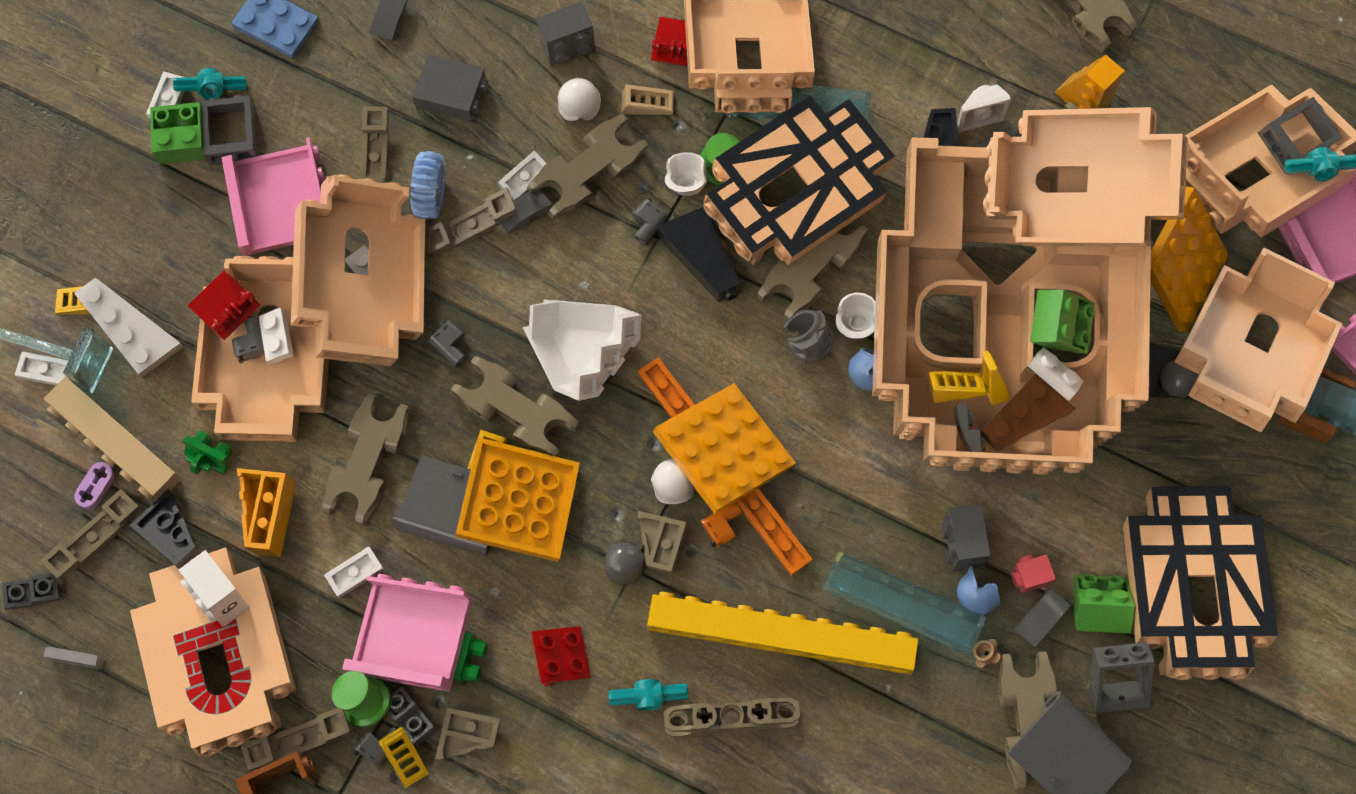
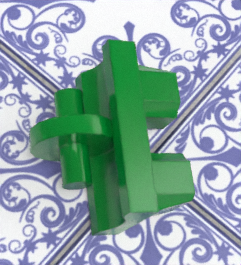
M201 430L193 437L187 435L183 439L185 444L184 455L187 456L185 461L191 464V473L197 475L202 470L209 472L211 469L222 475L228 470L227 461L232 454L230 445L220 442L215 449L210 447L209 445L212 443L211 437Z
M465 632L453 677L457 684L465 685L466 682H479L482 668L470 664L473 656L485 658L489 645L477 639L472 633Z

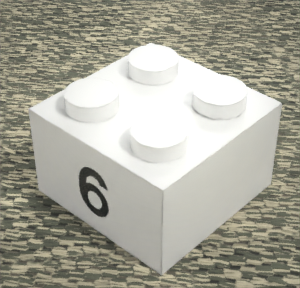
M206 550L179 569L184 577L180 582L212 623L217 620L222 627H225L249 608Z

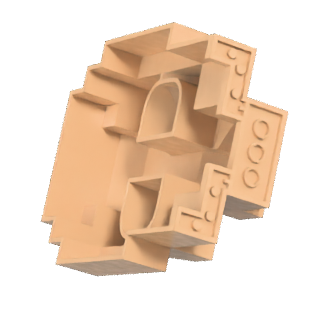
M912 137L907 150L904 231L882 230L878 239L872 396H878L879 401H894L893 435L899 436V440L912 441L915 440V437H924L923 462H930V466L945 467L947 464V466H953L955 471H969V468L980 467L981 472H996V469L1006 468V473H1022V471L1028 469L1033 470V474L1047 475L1053 469L1064 468L1065 473H1080V470H1085V467L1093 463V449H1097V446H1101L1102 443L1113 439V436L1121 432V412H1134L1135 408H1140L1141 405L1149 401L1151 241L1150 247L1034 246L1036 249L1035 254L1002 284L996 285L962 250L963 243L1020 245L1016 243V239L1013 237V225L1017 223V220H993L987 217L984 212L983 202L988 193V187L985 184V173L989 168L988 156L986 155L987 148L938 146V138ZM1048 167L1043 169L1037 177V185L1042 192H1087L1088 167ZM1038 290H1066L1095 302V314L1091 327L1093 345L1089 354L1076 362H1062L1084 380L1077 393L1068 401L1076 410L999 452L986 441L985 452H967L957 430L953 409L955 405L967 404V409L971 410L973 415V426H969V430L980 429L981 432L1009 401L992 405L986 394V396L933 403L929 388V372L981 373L983 379L982 354L983 351L988 350L1000 371L1012 399L1036 374L1028 365L1033 360V343L1030 342L1034 319V299L1037 298ZM936 295L972 296L974 313L973 358L938 356L923 346L920 339V309L925 299ZM972 382L971 387H977L976 383Z

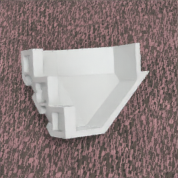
M544 299L543 303L530 305L529 326L523 327L553 389L580 401L598 397L604 390L602 386L610 375L614 376L625 361L623 356L630 347H635L640 341L642 315L616 305Z

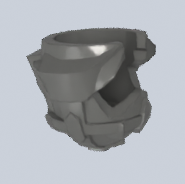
M804 310L796 313L783 326L786 332L798 331L799 337L789 338L788 343L795 356L804 363L823 360L833 348L834 333L829 329L826 318L821 310Z

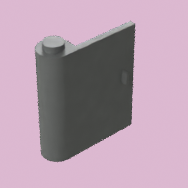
M421 455L401 509H396L394 513L393 524H396V530L483 556H487L491 548L490 545L455 537L471 469Z
M1061 691L1053 694L1045 702L1041 709L1043 714L1008 751V754L1050 794H1105L1119 778H1124L1132 769L1130 765L1132 759Z

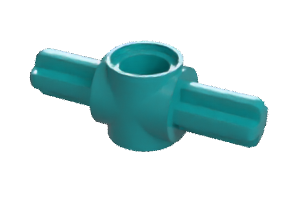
M214 68L202 69L197 73V77L173 78V90L175 92L198 91V95H201L206 100L219 98L223 95V91L246 90L247 88L246 77H222V73H219Z
M1320 147L1312 150L1307 158L1286 160L1284 169L1288 174L1308 173L1310 177L1314 176L1317 181H1327L1334 178L1339 170L1356 169V154L1338 156L1336 152H1331L1330 148Z
M658 679L639 680L635 682L634 688L610 690L608 694L609 703L611 706L636 704L638 710H655L662 708L664 701L688 699V686L685 683L661 686V681Z

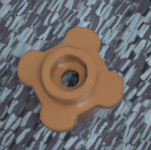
M995 639L982 640L973 646L972 650L977 659L976 665L979 668H985L988 664H998L1000 662L1001 655L997 651L998 642Z

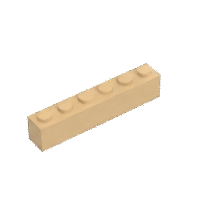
M66 376L43 398L50 405L47 410L57 419L61 416L68 421L65 426L75 435L81 432L86 437L83 442L93 451L99 448L104 453L101 458L112 468L117 464L122 469L119 474L130 484L135 480L140 485L137 490L148 500L152 497L157 500L167 489L171 491L181 481L180 477Z

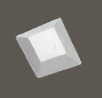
M998 84L993 86L983 85L974 90L961 107L957 121L958 133L1004 121L1011 100L1009 94Z

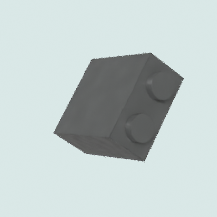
M428 54L413 94L415 107L472 122L474 114L477 115L481 106V100L479 99L481 94L487 90L488 79H486L483 68Z

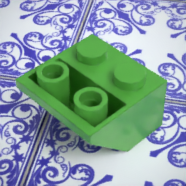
M200 102L150 107L151 151L159 165L206 160L203 155Z
M1038 290L1030 342L1044 348L1088 354L1092 320L1095 314V302L1066 290Z
M1093 574L1074 575L1073 616L1077 631L1131 634L1135 604L1127 577L1118 575L1095 576Z

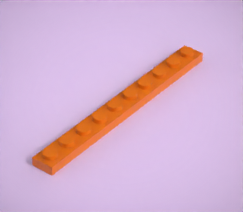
M659 357L637 371L639 377L670 418L695 405ZM759 488L736 501L742 513L791 577L813 561Z

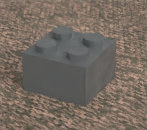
M583 2L536 18L540 42L550 66L556 63H565L570 58L578 55H587L595 49L593 25Z
M982 504L949 508L946 517L943 519L944 523L940 525L942 538L947 539L948 549H945L947 565L951 564L952 572L968 570L971 565L973 569L984 568L991 554Z

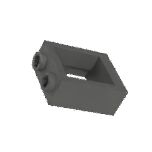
M236 95L233 98H211L208 101H201L203 155L209 165L223 164L221 157L232 155L234 161L258 156L255 106L250 96ZM245 111L246 141L212 145L211 115Z
M1314 97L1270 122L1257 132L1285 174H1287L1284 169L1286 160L1307 158L1312 150L1320 147L1329 148L1342 139L1336 126L1331 123L1322 106ZM1300 113H1303L1322 141L1320 145L1302 156L1281 127L1283 123Z
M1147 642L1093 648L1089 694L1096 713L1150 707L1155 661ZM1138 666L1137 681L1102 685L1104 670Z

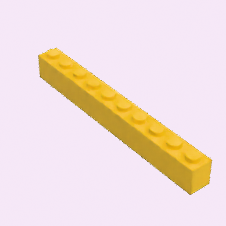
M659 592V595H652L647 623L648 631L909 675L914 671L918 638H912L911 633L896 632V635L885 633V629L870 627V630L859 629V625L853 623H843V626L832 624L833 621L829 619L818 618L817 621L806 620L804 615L791 614L790 617L781 616L780 612L769 609L764 610V613L753 611V607L738 605V608L727 607V603L722 601H712L711 604L703 603L700 598L692 596L679 599L674 598L675 595L668 592Z

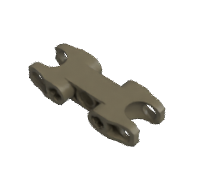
M1066 0L1077 13L1072 18L1074 28L1086 42L1101 53L1109 50L1108 48L1111 44L1103 28L1107 26L1116 27L1128 37L1136 31V22L1123 0Z
M624 114L602 122L583 138V141L589 148L568 163L562 154L558 155L545 164L541 171L529 182L527 189L531 194L543 187H552L559 192L560 200L552 206L548 213L552 220L575 210L589 199L593 192L587 184L603 172L608 170L613 178H617L628 170L647 149L648 144L644 139L632 146H624L617 141L615 137L616 132L626 124L627 118Z
M862 225L850 235H841L836 232L801 256L793 264L787 265L784 260H780L769 272L766 281L758 292L757 299L764 302L775 293L782 292L788 294L792 298V303L784 314V320L786 321L796 313L809 310L824 290L816 282L832 264L843 270L853 260L868 234V229Z
M474 356L471 364L475 371L484 377L483 384L474 390L454 384L450 389L451 393L471 413L480 419L489 422L496 413L517 426L518 428L512 437L529 450L559 457V449L546 439L547 432L555 426H562L576 432L580 427L579 421L569 414L559 402L545 394H541L536 403L513 389L518 379L511 372L496 363Z
M368 394L365 397L361 406L354 413L347 438L355 441L356 445L347 467L339 465L333 467L326 483V492L322 506L324 514L332 516L342 500L346 498L358 500L359 504L355 515V522L363 527L379 506L385 490L386 481L376 478L386 452L396 455L400 452L406 437L410 414L409 407L401 404L390 420L378 421L374 419L378 399L372 394Z
M1046 651L1036 654V673L1033 677L1029 678L1021 677L1015 672L1010 654L1001 655L998 679L1001 707H1014L1017 736L1005 737L1006 762L1015 790H1024L1026 788V770L1008 754V751L1043 714L1041 710L1043 705L1057 692L1055 675L1051 669Z
M793 698L757 699L752 702L715 705L706 703L671 706L664 711L665 732L674 738L699 737L712 733L752 730L756 732L785 730L795 727L799 723L798 719L800 718L799 701ZM787 709L791 711L793 716L783 718L780 716L779 711ZM727 712H736L739 715V721L735 724L727 723L724 720ZM755 712H761L763 719H757ZM701 716H708V723L703 724ZM676 717H681L685 721L682 726H673L670 722Z

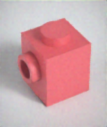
M1047 554L1036 558L1033 555H1027L1018 559L1019 563H1016L1011 573L1014 586L1020 588L1021 594L1050 586L1056 580Z

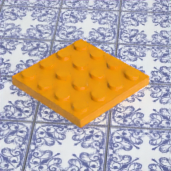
M1193 187L1185 188L1184 220H1167L1151 250L1150 282L1177 331L1186 333L1195 321L1197 312L1202 303L1205 302L1207 293L1215 282L1217 274L1223 263L1226 262L1228 255L1219 234L1212 227L1213 223L1196 189Z
M735 383L656 426L653 430L655 436L714 514L793 468L796 464Z
M479 437L455 537L558 562L561 556L580 463Z

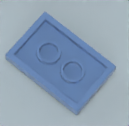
M247 0L231 24L233 28L294 59L320 21L317 16L286 0Z

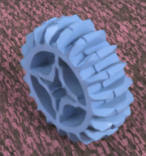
M432 151L420 152L414 161L410 185V203L414 216L422 219H436L442 209L446 185V168L444 158L439 153Z

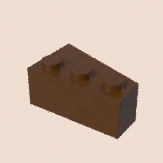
M1035 374L981 430L980 436H984L985 441L999 452L1071 414L1076 408L1039 375Z

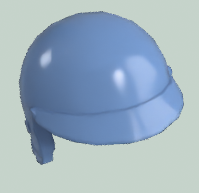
M861 348L849 362V376L858 388L872 391L874 350Z
M971 565L958 583V601L968 612L976 615H986L997 606H1000L998 586L995 582H988L979 587Z

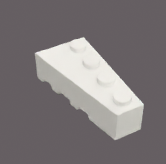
M94 278L75 292V295L141 378L183 348L180 342L97 278Z

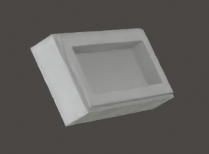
M49 646L46 647L44 657L53 662L103 670L105 665L104 659L98 655Z

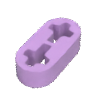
M98 462L94 464L77 488L74 499L83 509L92 510L96 508L113 484L115 472L107 463ZM105 471L107 477L99 479L97 473ZM91 493L93 499L85 501L83 495Z

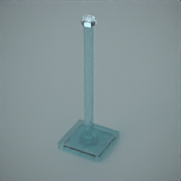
M87 327L83 328L74 350L0 328V339L68 359L69 361L63 374L83 391L92 394L113 350V347L96 331Z

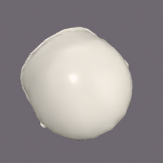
M575 78L565 82L558 94V109L562 117L568 121H575L580 118L591 120L597 115L601 104L598 89L590 81L582 78Z
M679 153L668 159L665 183L669 188L679 195L692 196L698 194L705 187L708 171L705 161L700 155Z
M856 292L845 296L838 306L836 316L838 330L846 337L853 339L864 338L875 331L876 301L865 293Z
M673 459L660 463L652 474L651 482L656 498L660 502L679 504L688 501L694 496V486Z

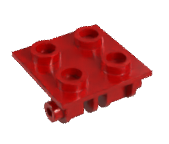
M659 17L656 36L652 42V61L688 66L685 20Z
M223 270L187 306L225 341L261 304L254 299L255 296L249 290L246 291Z
M581 626L531 631L540 683L544 687L552 686L554 682L591 678Z

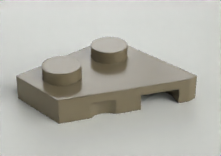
M638 511L646 566L649 569L674 574L688 527L687 522Z
M447 707L435 759L440 760L495 746L501 719Z

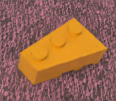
M1104 55L1088 67L1085 66L1079 72L1073 73L1055 93L1066 103L1072 102L1079 109L1107 108L1112 102L1125 70L1107 55Z
M237 468L241 487L239 496L243 508V515L241 517L244 547L256 555L281 557L297 482L286 473Z

